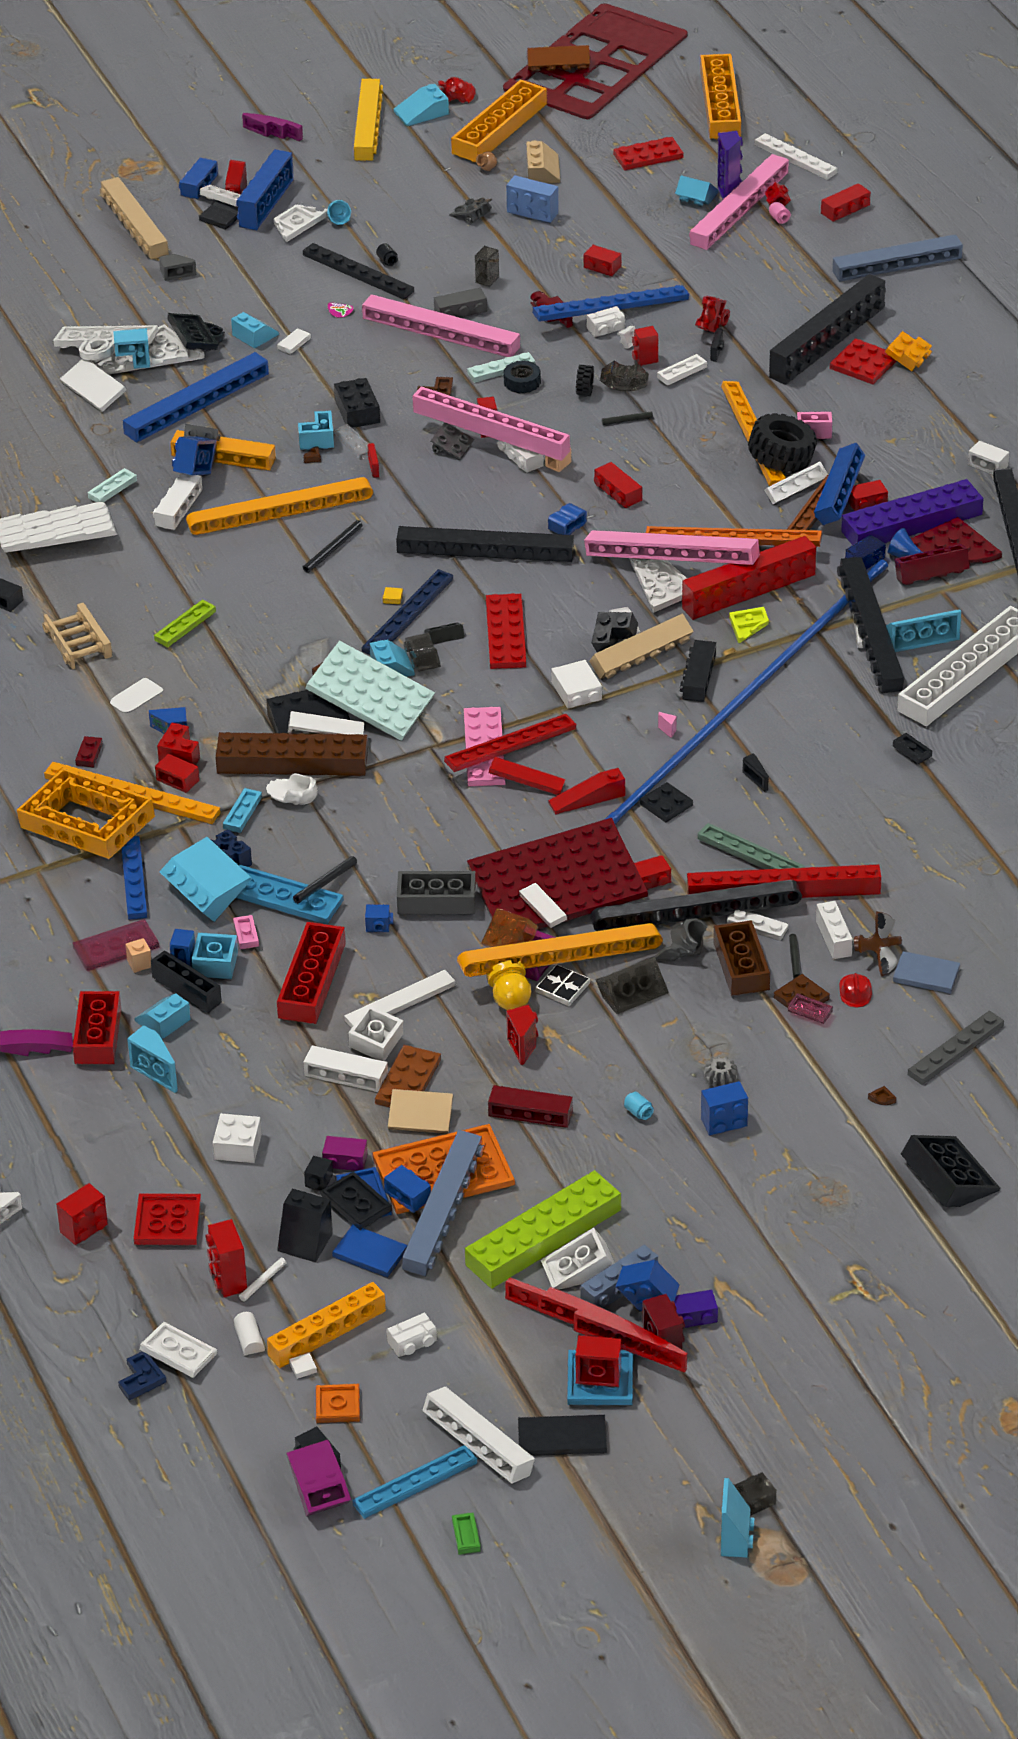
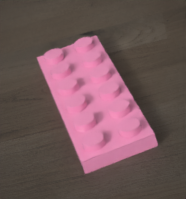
M500 707L464 708L466 749L502 736ZM493 759L467 768L468 786L505 785V778L488 773Z

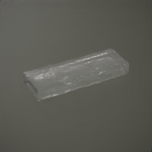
M348 424L333 430V435L357 458L362 460L368 457V443Z

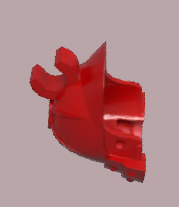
M451 77L445 82L438 81V85L443 86L439 89L448 97L449 101L458 99L461 103L466 101L470 103L476 95V88L458 77Z

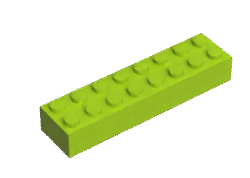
M594 1170L465 1247V1265L486 1285L493 1289L621 1211V1193Z

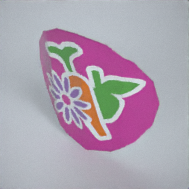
M328 303L329 312L338 318L348 316L354 309L352 305Z

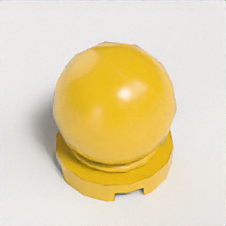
M511 960L493 966V971L487 973L486 978L488 984L493 987V998L497 1005L506 1010L527 1005L531 998V984L525 977L526 970L524 964L521 961H518V964H512Z

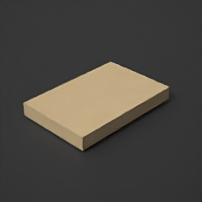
M392 1089L388 1129L449 1134L453 1094Z

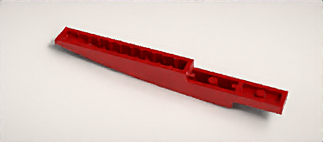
M509 1278L506 1281L505 1299L573 1324V1331L586 1336L621 1339V1349L684 1373L687 1371L688 1353L610 1311L552 1287L545 1291L513 1278Z

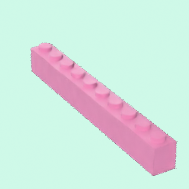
M774 154L765 159L756 170L749 174L739 186L733 189L722 202L716 205L705 218L700 220L690 230V245L708 250L765 195V191L769 186H772L775 182L778 183L788 174L789 159Z
M372 294L362 304L363 319L505 357L514 356L520 348L519 333Z
M420 387L412 396L413 412L560 461L570 452V435L424 387Z
M592 530L584 539L586 556L753 565L760 555L758 539Z

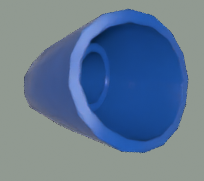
M905 528L900 529L894 535L888 548V554L898 558L922 553L913 543Z

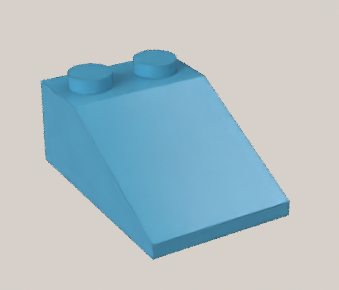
M429 84L421 87L396 106L394 112L406 126L449 115V99L436 84Z
M143 1025L127 1038L130 1067L176 1093L178 1088L175 1061L160 1035L155 1030Z
M724 1478L721 1556L748 1558V1549H753V1535H749V1531H754V1518H750V1507L729 1478Z

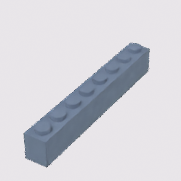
M955 234L833 257L832 271L838 281L841 282L862 278L868 274L878 275L962 259L963 245Z
M458 1129L402 1257L403 1270L426 1276L429 1269H433L436 1260L435 1254L440 1253L443 1241L441 1240L443 1236L447 1237L450 1228L448 1224L456 1216L457 1209L455 1208L457 1204L460 1205L462 1202L464 1188L467 1189L469 1186L470 1173H474L476 1170V1159L482 1156L484 1145H481L482 1136Z

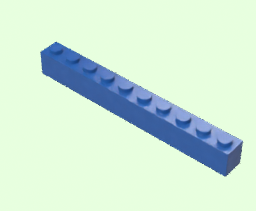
M254 352L124 419V434L137 443L268 375V360Z

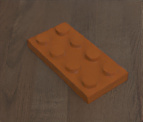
M403 1045L375 1097V1104L390 1108L392 1089L425 1091L441 1061V1053Z

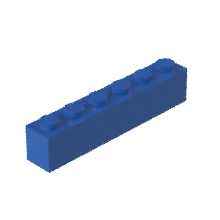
M857 442L839 448L814 510L815 517L822 525L841 519L865 458V454Z

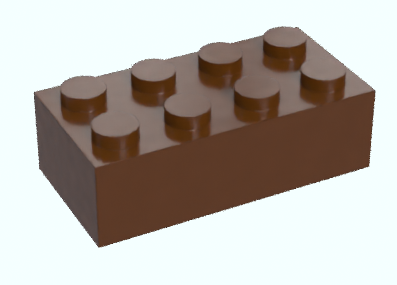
M752 920L715 925L713 943L731 996L770 990V971Z

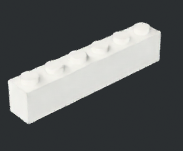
M446 1386L427 1393L423 1412L510 1483H514L530 1476L535 1458Z

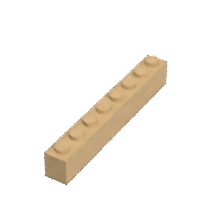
M116 177L101 181V197L105 198L107 205L111 206L113 213L117 214L119 221L123 222L125 229L129 230L132 238L136 239L138 246L142 247L144 254H147L150 259L168 255V241L121 179Z

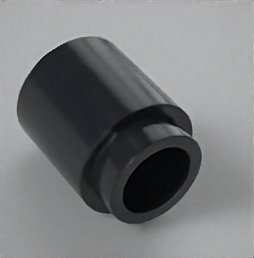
M383 243L377 248L376 255L384 264L389 266L396 264L398 255L389 244Z

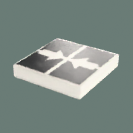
M556 964L536 986V993L570 1006L590 984V978Z

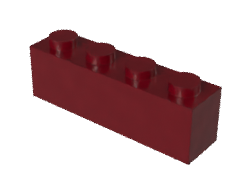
M963 544L894 559L896 577L905 585L912 584L917 580L927 581L931 579L930 577H944L948 573H962L964 570L970 569L968 549Z
M493 1085L488 1100V1116L565 1128H568L573 1112L572 1096Z

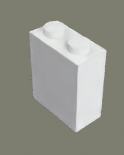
M586 660L551 669L552 684L567 709L602 700V685Z

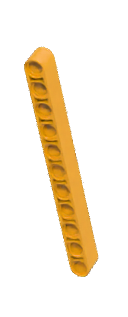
M360 477L192 512L187 515L186 522L191 533L199 535L367 500L372 497L373 489L367 478Z
M648 923L465 951L459 954L457 963L465 976L474 977L491 973L493 966L511 960L512 964H518V961H521L526 969L655 949L662 944L663 938L655 925Z

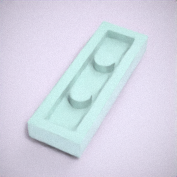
M124 468L87 492L88 498L95 502H105L137 481V475Z

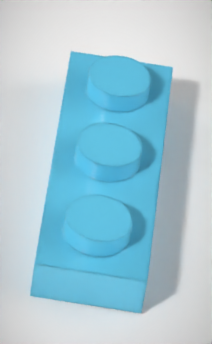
M244 788L224 820L223 829L241 833L262 799V792Z

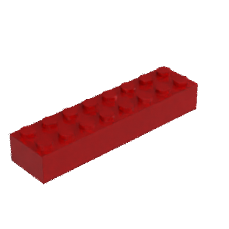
M806 536L761 551L753 565L728 563L682 580V609L692 620L814 576L816 572V546Z

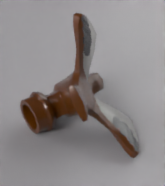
M876 911L875 933L869 938H865L861 934L854 936L855 952L860 953L868 950L874 951L878 957L880 975L884 976L894 970L898 964L896 956L889 947L901 945L902 937H889L888 935L894 927L895 920L886 913Z

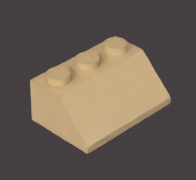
M534 140L526 142L528 179L547 184L560 183L558 153L543 141Z

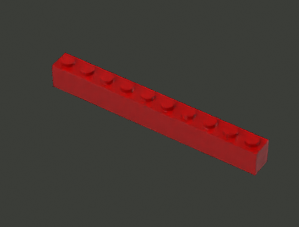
M879 864L695 872L687 873V895L784 880H795L799 885L802 898L881 894V871Z

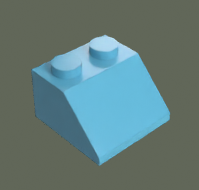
M680 176L675 194L680 197L679 200L688 202L692 200L695 204L703 206V204L709 205L719 190L709 182Z
M245 312L231 319L232 335L254 349L279 335L278 331Z
M389 640L370 643L371 658L406 677L415 675L406 650Z
M175 993L163 998L135 1017V1022L155 1030L161 1039H164L191 1020L189 1002Z

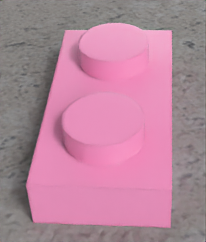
M253 916L233 918L239 948L259 947Z

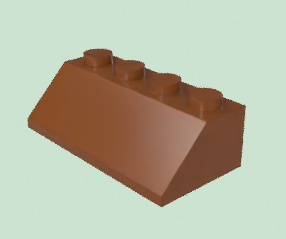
M589 45L527 48L528 70L532 72H538L541 69L555 71L556 68H562V70H571V68L583 70L590 66Z

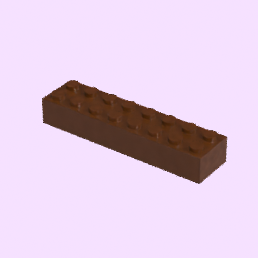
M219 732L216 750L217 774L293 775L295 773L300 775L366 776L368 739L367 735Z

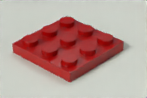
M855 338L830 363L829 369L873 385L897 361L885 353L886 349Z
M139 1193L134 1245H197L201 1194Z

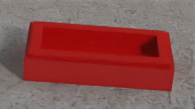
M370 443L367 445L372 477L378 478L379 462L375 445Z

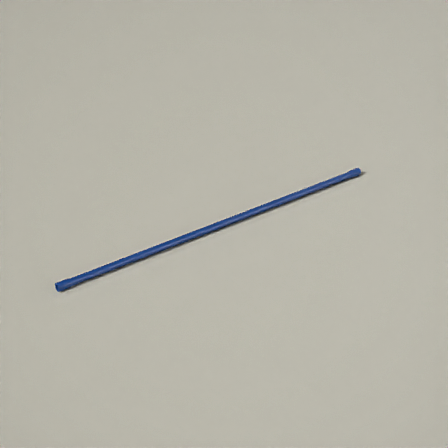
M885 560L878 561L867 573L870 582L888 568ZM845 595L605 819L612 818L616 824L640 798L644 797L849 603Z

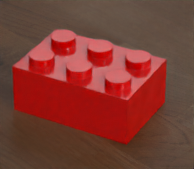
M233 1220L208 1225V1234L205 1237L207 1245L210 1247L207 1249L209 1261H211V1263H208V1268L211 1276L215 1275V1287L217 1290H221L223 1298L242 1293L247 1289L245 1254Z

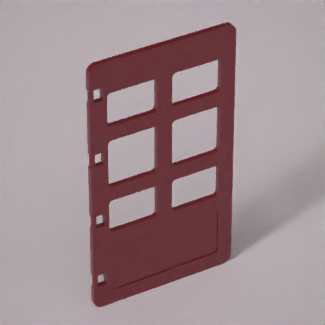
M607 3L600 4L592 13L585 16L549 47L577 46L571 43L581 35L608 44L599 52L589 50L590 66L587 69H578L574 73L558 68L555 71H547V69L538 71L563 80L555 89L547 88V105L545 106L582 119H591L687 37V30ZM622 48L646 56V58L638 65H633L610 56ZM601 64L627 72L613 86L585 78ZM526 65L512 79L503 84V90L505 92L518 82L516 81L517 79L527 81L537 72L528 70ZM574 86H581L603 95L593 103L566 93Z

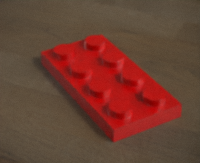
M665 137L613 149V155L624 171L682 159L684 156L683 151L673 137Z

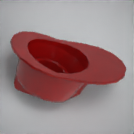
M854 973L844 976L840 980V997L846 1005L858 1008L870 1002L872 997L871 983L866 976Z

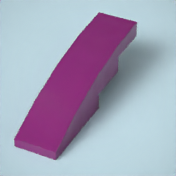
M242 114L243 128L265 137L274 135L281 139L286 137L297 141L303 139V126L267 115Z
M37 1029L0 1031V1052L28 1056L30 1051L49 1054L51 1049L71 1052L73 1048L72 1033Z

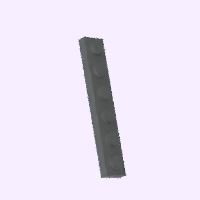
M989 1010L910 1067L907 1075L921 1085L925 1084L1002 1028L1004 1020Z

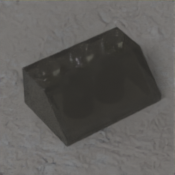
M655 956L595 979L602 998L616 1014L669 993Z

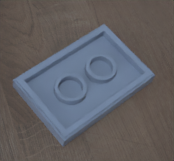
M903 951L893 976V982L951 994L960 963Z

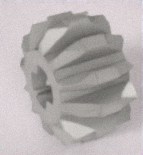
M718 1056L717 1059L710 1058V1061L706 1062L704 1078L708 1085L718 1087L736 1082L738 1068L733 1060H728L727 1056L725 1058Z

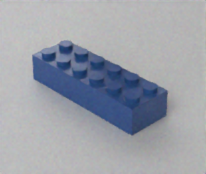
M274 149L265 163L262 164L260 170L256 172L254 178L250 180L249 185L243 190L240 197L237 198L236 206L238 207L237 220H239V227L258 230L294 180L292 152Z

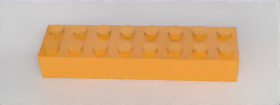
M731 54L700 55V73L709 138L718 139V133L737 131L739 137H741V116Z
M520 79L451 137L452 154L476 162L479 154L493 151L547 105V88Z

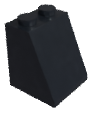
M292 1188L283 1203L277 1250L278 1252L316 1262L333 1234L331 1199Z

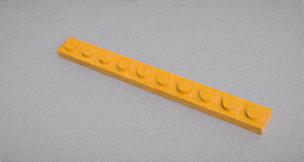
M723 381L721 387L747 441H749L754 423L757 421L739 382ZM758 463L769 486L786 479L782 471L778 472L772 468L765 467L764 464Z
M52 762L44 772L45 779L50 780L62 768L152 798L154 809L212 825L221 813L220 807L57 762Z

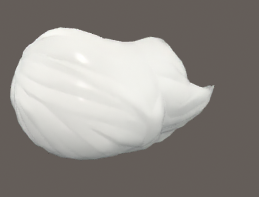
M294 773L289 779L270 781V784H267L266 790L271 795V798L279 802L305 805L311 803L316 798L318 786L316 780L312 777Z

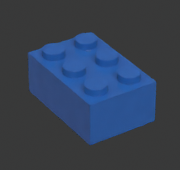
M199 436L178 437L175 443L176 455L172 461L173 471L188 475L211 474L216 440Z

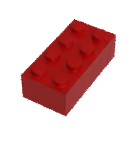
M80 991L73 1040L75 1064H115L121 1016L120 991Z

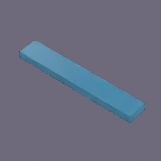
M463 1445L353 1499V1506L365 1519L477 1464V1458L469 1448Z

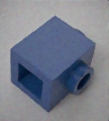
M366 904V932H389L390 924H393V913H390L389 905Z

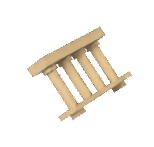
M84 602L77 604L78 612L75 615L52 622L49 616L45 614L44 623H42L44 632L49 634L61 652L65 664L68 663L71 669H75L74 659L99 652L103 654L105 659L112 657L111 642ZM77 621L82 623V625L60 632L57 630L58 627ZM84 631L89 634L67 642L63 639ZM88 642L96 644L75 652L70 650L72 647Z

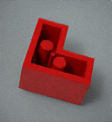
M171 723L157 745L159 762L167 754L197 765L200 760L199 742L190 740L189 726Z

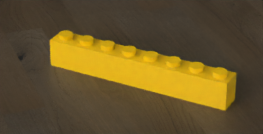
M361 79L354 140V160L373 161L374 154H377L383 85H380V79Z

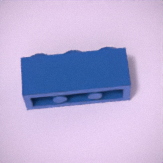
M200 157L179 182L181 196L199 199L201 196L200 188L210 185L218 175L217 161Z

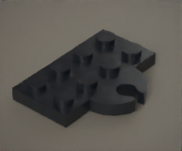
M168 313L167 320L185 348L189 350H217L218 342L224 340L225 332H223V328L204 322L200 315Z

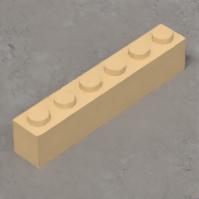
M682 613L594 654L589 662L599 679L605 677L609 679L620 670L624 672L635 663L639 665L650 656L654 658L663 650L669 651L678 643L682 645L690 640L689 637L694 631Z

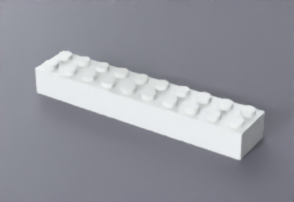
M1009 606L898 694L897 711L927 727L1017 655L1018 609Z

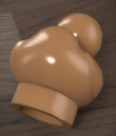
M491 152L479 154L476 159L477 165L485 171H491L498 162L495 155Z

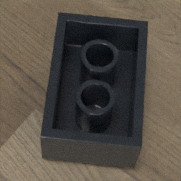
M367 378L334 383L335 402L347 429L380 423V406Z

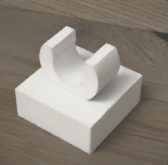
M629 326L617 333L621 337L620 343L623 344L624 348L629 349L633 346L632 337L634 336L635 326Z

